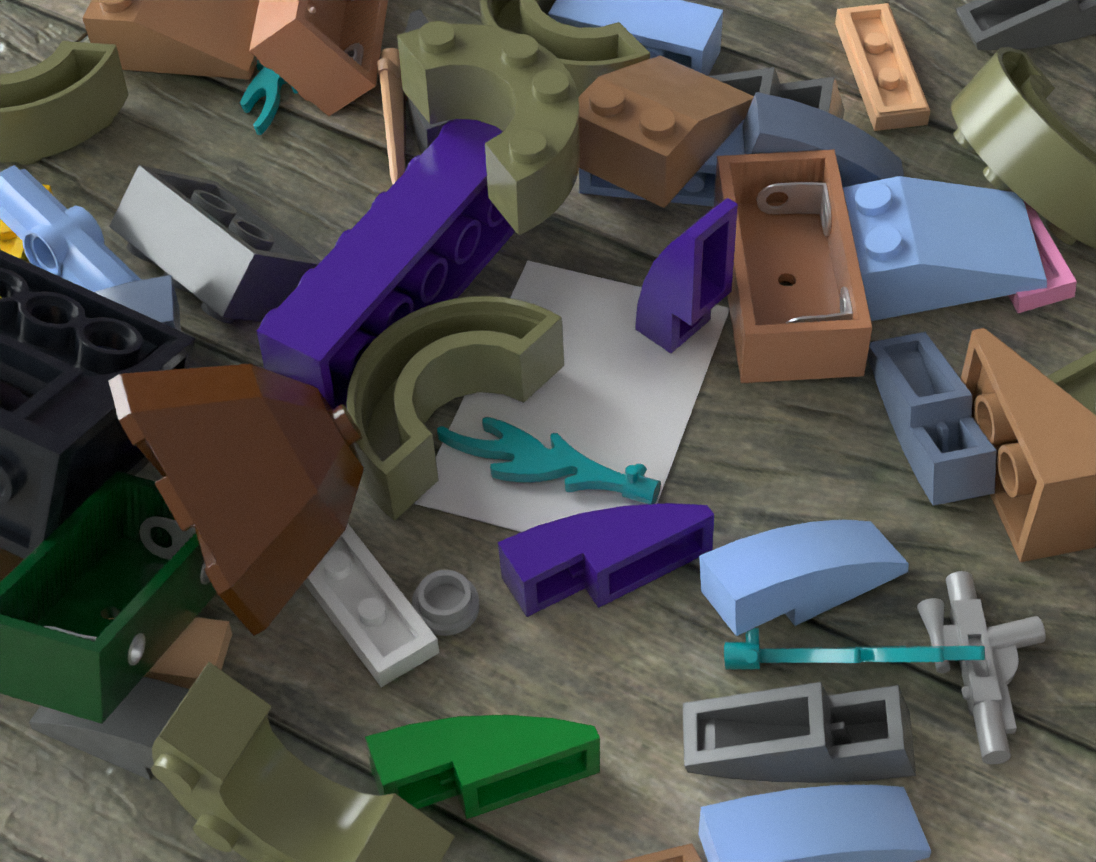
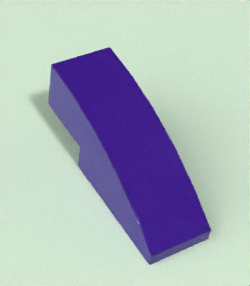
M729 198L718 204L673 240L653 262L643 281L637 303L635 330L669 353H673L711 320V309L732 292L738 204Z
M674 503L629 505L579 513L541 524L498 542L501 577L526 617L583 589L587 590L597 607L600 608L699 558V555L712 551L714 513L708 505Z

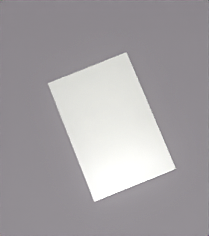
M527 261L510 298L538 305L562 317L564 367L524 403L504 394L478 392L465 395L449 430L476 439L500 440L498 437L483 430L482 419L484 417H491L527 432L539 440L547 449H552L550 435L558 433L570 446L587 458L619 473L625 474V469L629 465L639 463L646 466L647 471L644 477L661 481L659 496L655 503L657 504L728 316L729 308L715 305L711 309V320L673 353H669L635 330L637 303L642 287ZM442 443L436 456L439 481L414 503L518 532L579 513L619 506L646 505V503L624 498L620 492L588 489L570 493L566 492L564 481L567 477L575 474L532 483L495 479L491 477L490 465L492 463L511 461L474 456L456 450Z

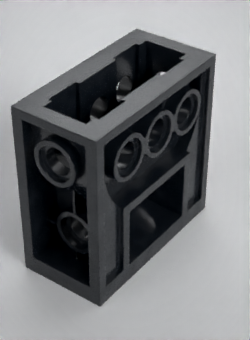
M0 250V548L25 559L117 471L135 476L150 462L141 450L131 443L119 422L108 381L124 373L188 369L196 338ZM97 346L110 347L116 350H106Z

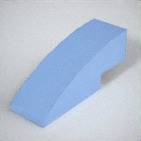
M859 520L814 521L776 528L736 540L699 555L701 592L735 636L783 614H786L796 626L907 573L909 563L871 521Z
M830 785L789 789L701 807L698 835L708 862H914L929 858L931 854L930 846L904 787Z

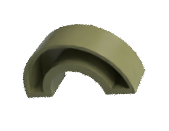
M480 0L481 25L501 28L518 34H526L536 39L538 44L552 52L570 72L578 91V97L599 76L650 59V52L620 22L603 27H574L557 22L548 16L556 0Z
M432 21L426 23L420 29L397 35L402 89L429 124L450 119H470L496 126L503 131L485 143L488 198L515 232L521 235L550 217L570 194L579 171V98L575 82L564 64L552 52L538 44L533 37L491 26L449 24L444 21Z
M62 41L51 56L36 66L15 73L0 74V163L17 162L23 165L37 163L44 157L61 153L81 144L111 125L114 117L119 113L129 95L116 45Z
M1001 47L952 101L951 111L958 126L953 135L967 151L980 156L987 164L982 172L994 187L1003 191L1013 190L1028 205L1047 219V227L1058 239L1068 245H1073L1079 240L1096 249V148L1075 132L1051 107L1046 98L1055 87L1030 57L1020 50Z
M494 296L455 298L423 307L406 315L385 329L372 341L362 354L352 373L347 393V410L363 437L354 443L364 467L361 478L373 501L384 513L395 521L439 481L433 435L425 426V423L436 409L456 397L478 392L504 394L524 403L564 367L562 317L543 307L517 299Z
M210 662L204 667L153 743L152 758L154 765L151 771L168 788L184 809L197 820L193 826L194 833L209 846L223 852H231L233 849L250 862H441L455 837L395 793L377 796L357 792L337 784L309 768L287 750L273 733L267 718L271 705Z

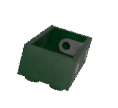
M117 471L0 582V694L103 724L217 593L204 571L206 564L195 527L187 531L180 529L155 485L157 481Z

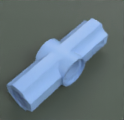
M13 165L0 172V219L22 239L25 254L31 264L93 292L141 280L104 244L102 231L97 221L87 210L76 205L67 209L26 169L19 170Z

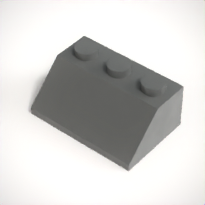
M142 165L138 166L109 225L111 229L128 241L126 248L130 253L144 261L157 264L165 271L163 276H172L174 287L188 293H193L203 301L201 309L206 314L229 324L234 323L235 319L261 322L270 310L278 308L298 287L302 276L321 262L319 258L218 182Z

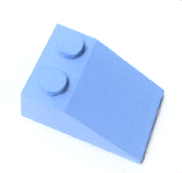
M903 176L843 187L871 321L997 298L1021 291L1047 288V279L1024 200L1015 192Z

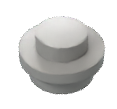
M438 570L430 573L420 582L413 594L412 606L435 635L448 636L460 633L474 623L479 613V595L474 585L462 574L453 570Z

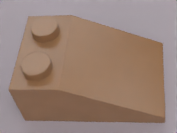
M91 0L82 18L90 43L114 44L117 46L122 70L250 80L257 65L258 59L249 51L259 0Z
M661 55L601 75L578 97L579 168L665 208L745 119L754 96Z
M987 329L972 330L961 380L972 394V418L997 451L995 494H990L1019 561L1025 562L1095 548L1096 415Z

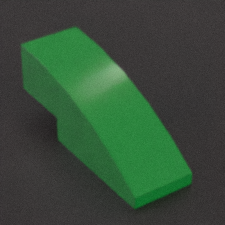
M506 714L457 716L408 724L365 736L371 771L380 796L395 793L416 809L457 796L466 820L600 773V736L596 727L555 718Z

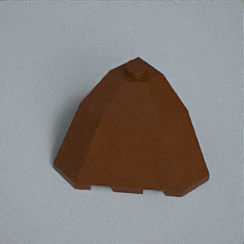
M252 364L124 373L110 379L108 382L119 422L131 443L141 450L163 477L155 482V485L180 529L187 531L195 527L206 564L204 571L217 594L251 634L256 636L267 629L346 530L364 471L354 443L363 438L359 428L343 404L332 409L318 388Z

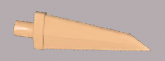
M386 48L380 53L377 68L382 93L389 169L393 185L406 170L407 95L402 89L399 50L397 48Z

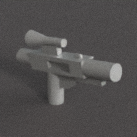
M966 571L954 572L946 577L951 605V625H944V602L941 599L930 598L923 600L917 605V609L929 633L931 646H985V660H959L964 684L961 691L963 698L967 700L969 713L974 717L982 761L986 764L1004 763L1011 758L1006 734H1015L1017 730L1007 686L1014 678L1018 667L1017 649L1045 642L1044 625L1038 616L987 627L981 599H977L972 574ZM949 660L935 662L938 673L950 671Z

